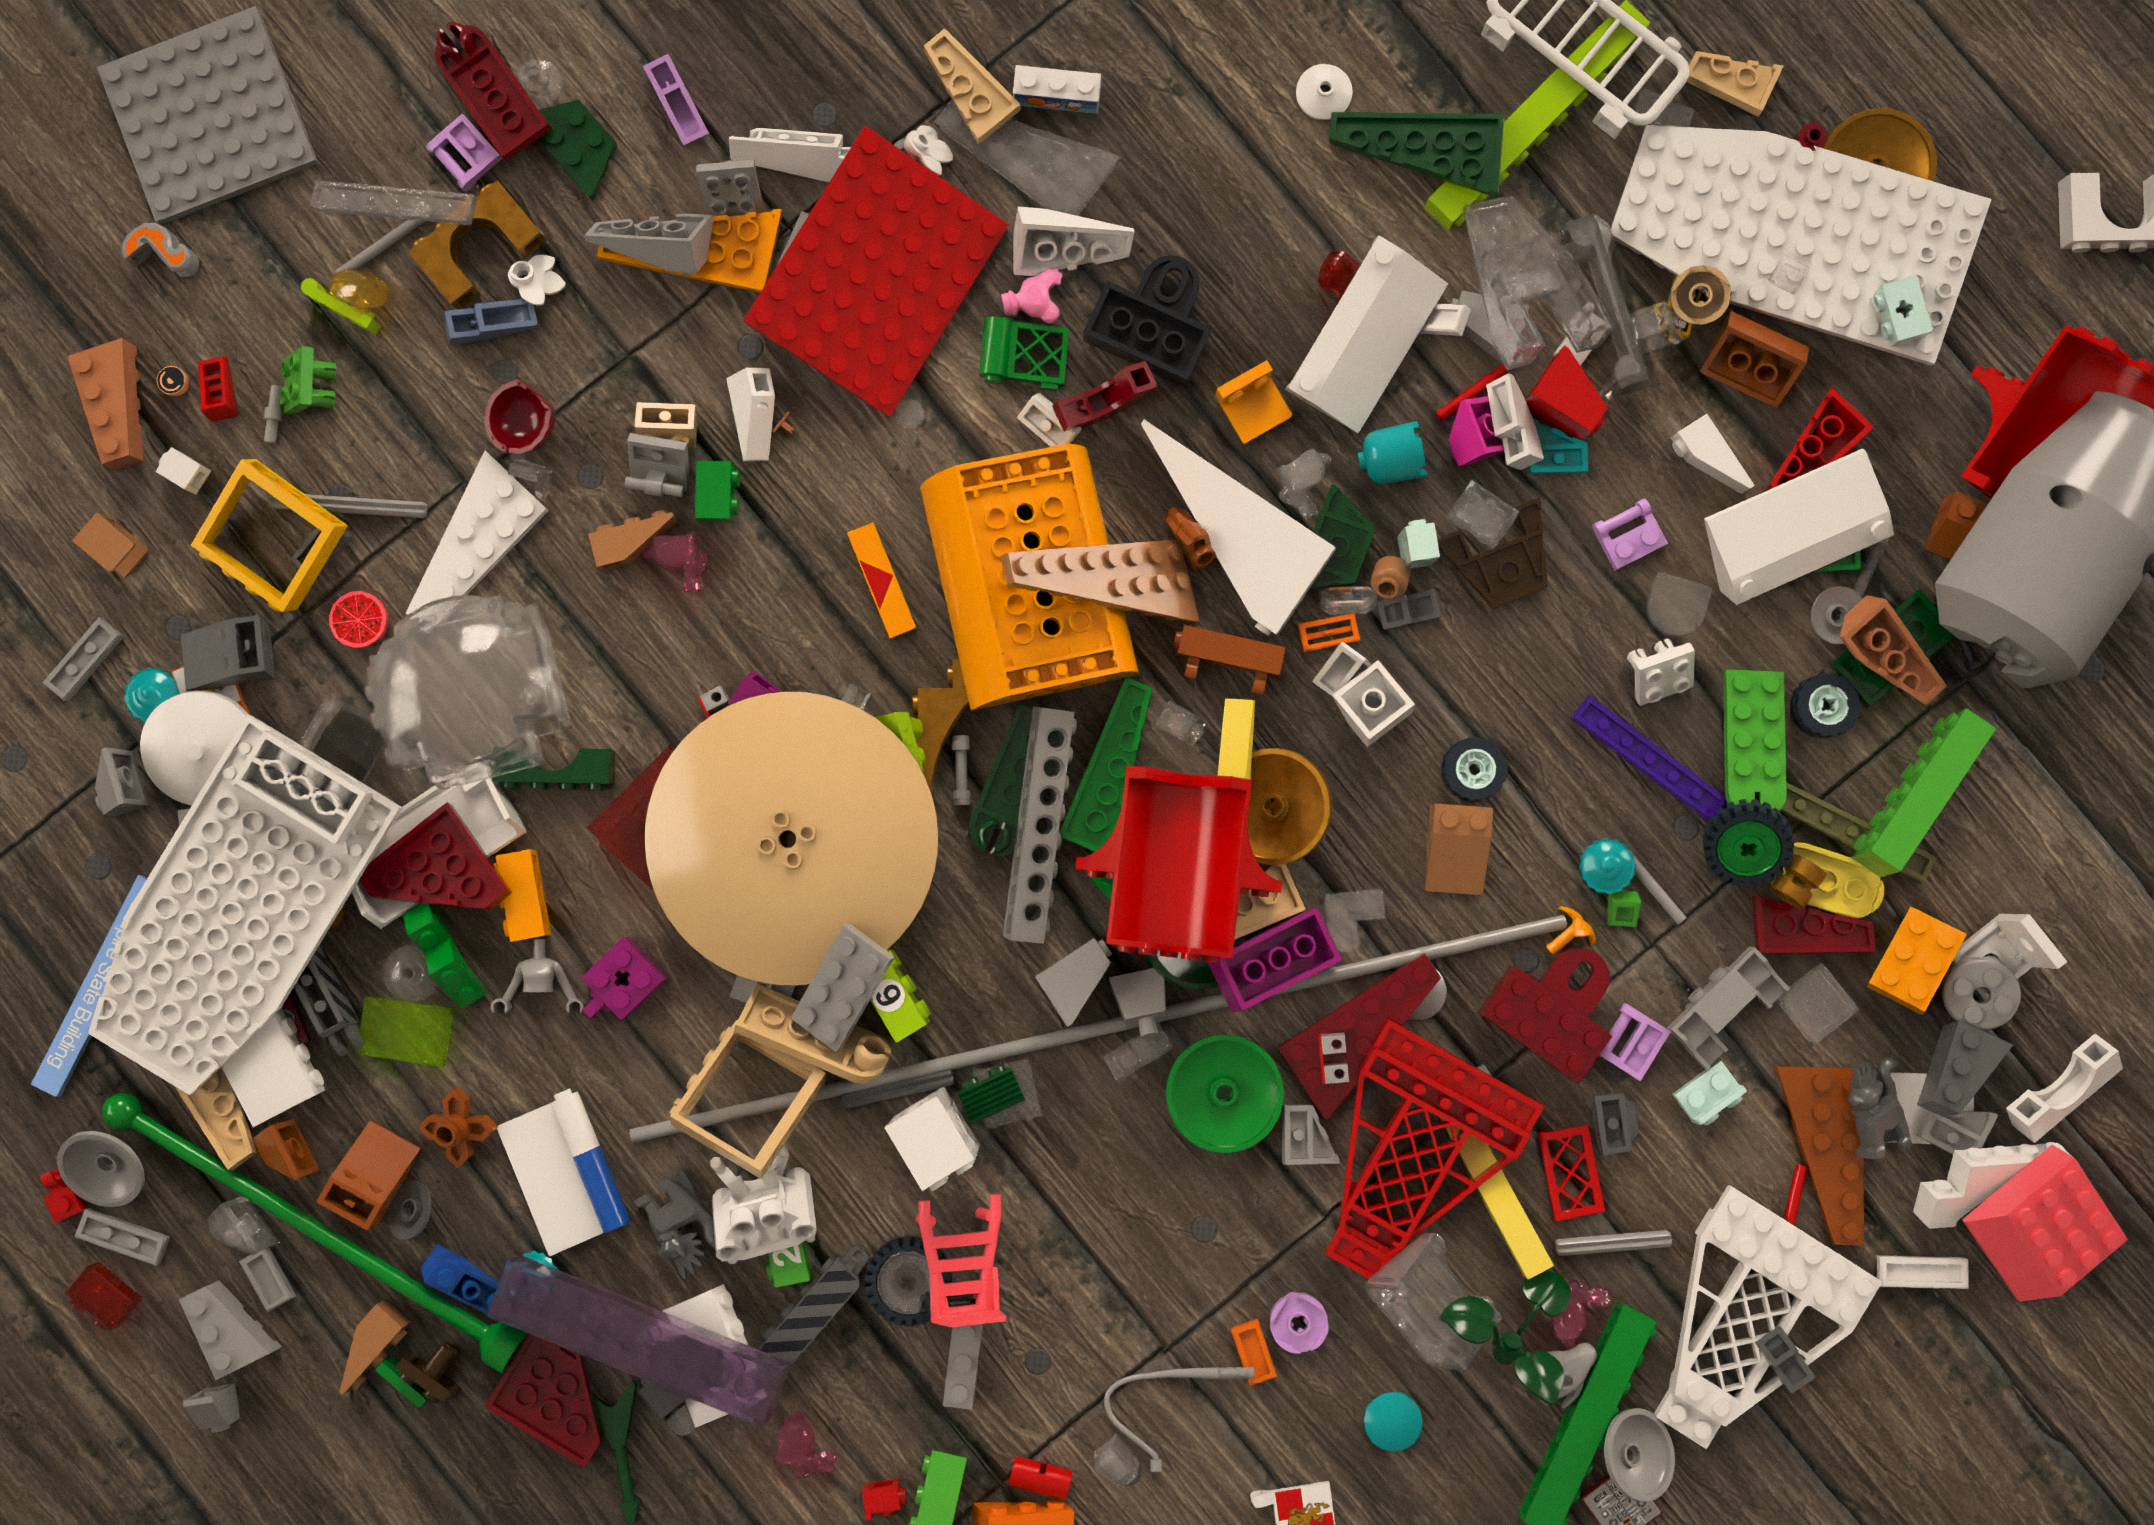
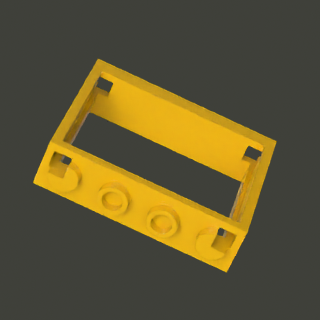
M241 459L191 546L199 551L201 558L220 566L226 576L239 580L245 585V589L248 592L261 596L268 601L270 608L283 613L295 611L299 608L348 525L257 459ZM250 480L321 530L320 535L284 594L213 543Z

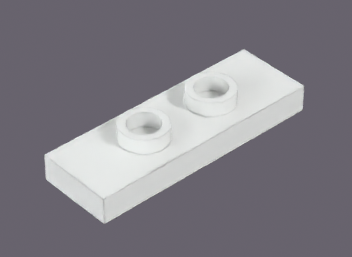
M1877 1255V1279L1882 1281L1880 1287L1969 1289V1263L1965 1257Z

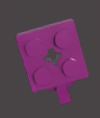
M623 937L581 977L592 989L589 995L593 998L582 1011L591 1019L604 1009L606 1013L612 1011L620 1020H625L638 1010L670 978L631 937ZM629 973L628 981L630 983L623 984L621 974Z

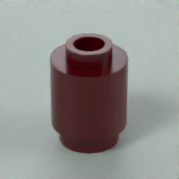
M1808 123L1792 139L1799 141L1803 147L1816 151L1814 146L1823 148L1827 142L1828 135L1822 125Z

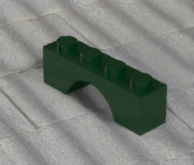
M493 747L492 782L501 783V788L519 789V783L530 784V789H548V784H559V789L577 790V785H588V790H606V785H614L615 751L611 749L580 748L571 764L560 770L547 771L535 762L530 749L523 747Z

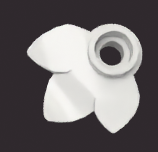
M919 126L916 131L913 130L907 134L904 141L906 152L912 158L920 159L926 168L940 176L942 174L940 163H949L953 160V154L949 146L945 142L938 140L936 130L930 126Z
M548 255L534 256L528 262H515L508 272L509 281L514 287L519 289L521 298L536 306L544 305L545 295L557 294L566 286L564 280L558 274L551 271L555 264V258Z

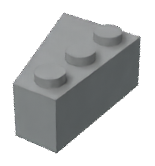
M220 1280L179 1299L215 1380L282 1347L276 1340L273 1341L262 1329L263 1326L257 1320L254 1321L243 1309L244 1306Z

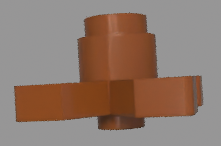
M456 1087L442 1100L444 1115L436 1113L429 1115L419 1125L418 1129L428 1140H435L439 1146L446 1147V1158L456 1168H459L474 1155L472 1140L480 1142L487 1140L496 1131L498 1126L487 1114L470 1116V1097L460 1087Z

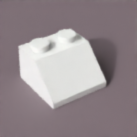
M1376 661L1332 695L1349 726L1367 747L1412 714L1415 706L1414 702L1379 661Z

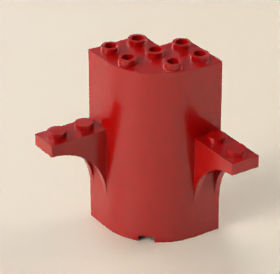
M2065 325L2026 382L2016 377L2008 380L2004 378L2005 374L1996 368L1989 367L1986 370L1976 365L1970 376L1984 387L1990 396L1993 411L1992 422L1984 443L1960 477L1991 500L2011 469L2089 402L2095 391L2121 395L2154 410V364L2142 358L2138 362L2130 359L2131 356L2128 353L2118 349L2120 344L2109 337L2104 336L2102 339H2098L2087 328L2079 326L2077 329Z
M1126 766L1122 807L1113 833L1099 850L1086 857L1076 858L1075 869L1086 871L1087 877L1103 878L1104 873H1106V878L1113 879L1106 944L1118 945V951L1135 953L1137 947L1138 954L1157 956V950H1160V956L1177 958L1178 952H1180V959L1199 961V955H1202V961L1220 963V957L1233 959L1239 895L1248 894L1249 890H1251V896L1269 897V892L1281 893L1282 881L1272 878L1263 871L1256 861L1250 846L1248 814L1252 780L1234 776L1188 775L1152 767Z

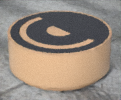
M168 366L159 372L157 385L162 392L169 396H180L188 389L189 378L183 370L175 366Z

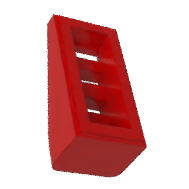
M223 356L198 362L201 412L210 421L238 416L228 358ZM220 370V373L218 374H208V372ZM221 382V384L212 386L210 385L212 383ZM221 393H222L221 396H217V397H213V396H212V395H216V394H221Z

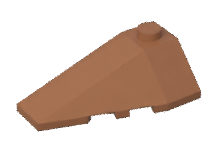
M1867 595L1845 614L1840 638L1859 662L1923 705H1927L1947 687L1887 599Z

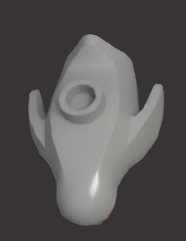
M1589 1343L1578 1344L1575 1348L1567 1351H1548L1549 1354L1553 1355L1561 1363L1564 1370V1382L1557 1399L1559 1400L1566 1396L1561 1404L1562 1408L1569 1406L1579 1396L1584 1381L1591 1367L1596 1362L1597 1352ZM1540 1400L1545 1406L1549 1405V1404L1543 1402L1542 1400Z

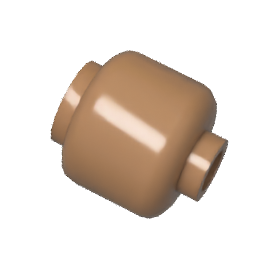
M1386 556L1379 559L1371 576L1370 583L1372 589L1376 594L1387 599L1402 596L1407 590L1410 580V567L1399 557Z

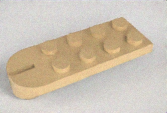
M756 984L733 1032L854 1083H871L882 1075L891 1055L890 1045L884 1037L855 1025L843 1048L835 1052L791 1019L800 1001Z

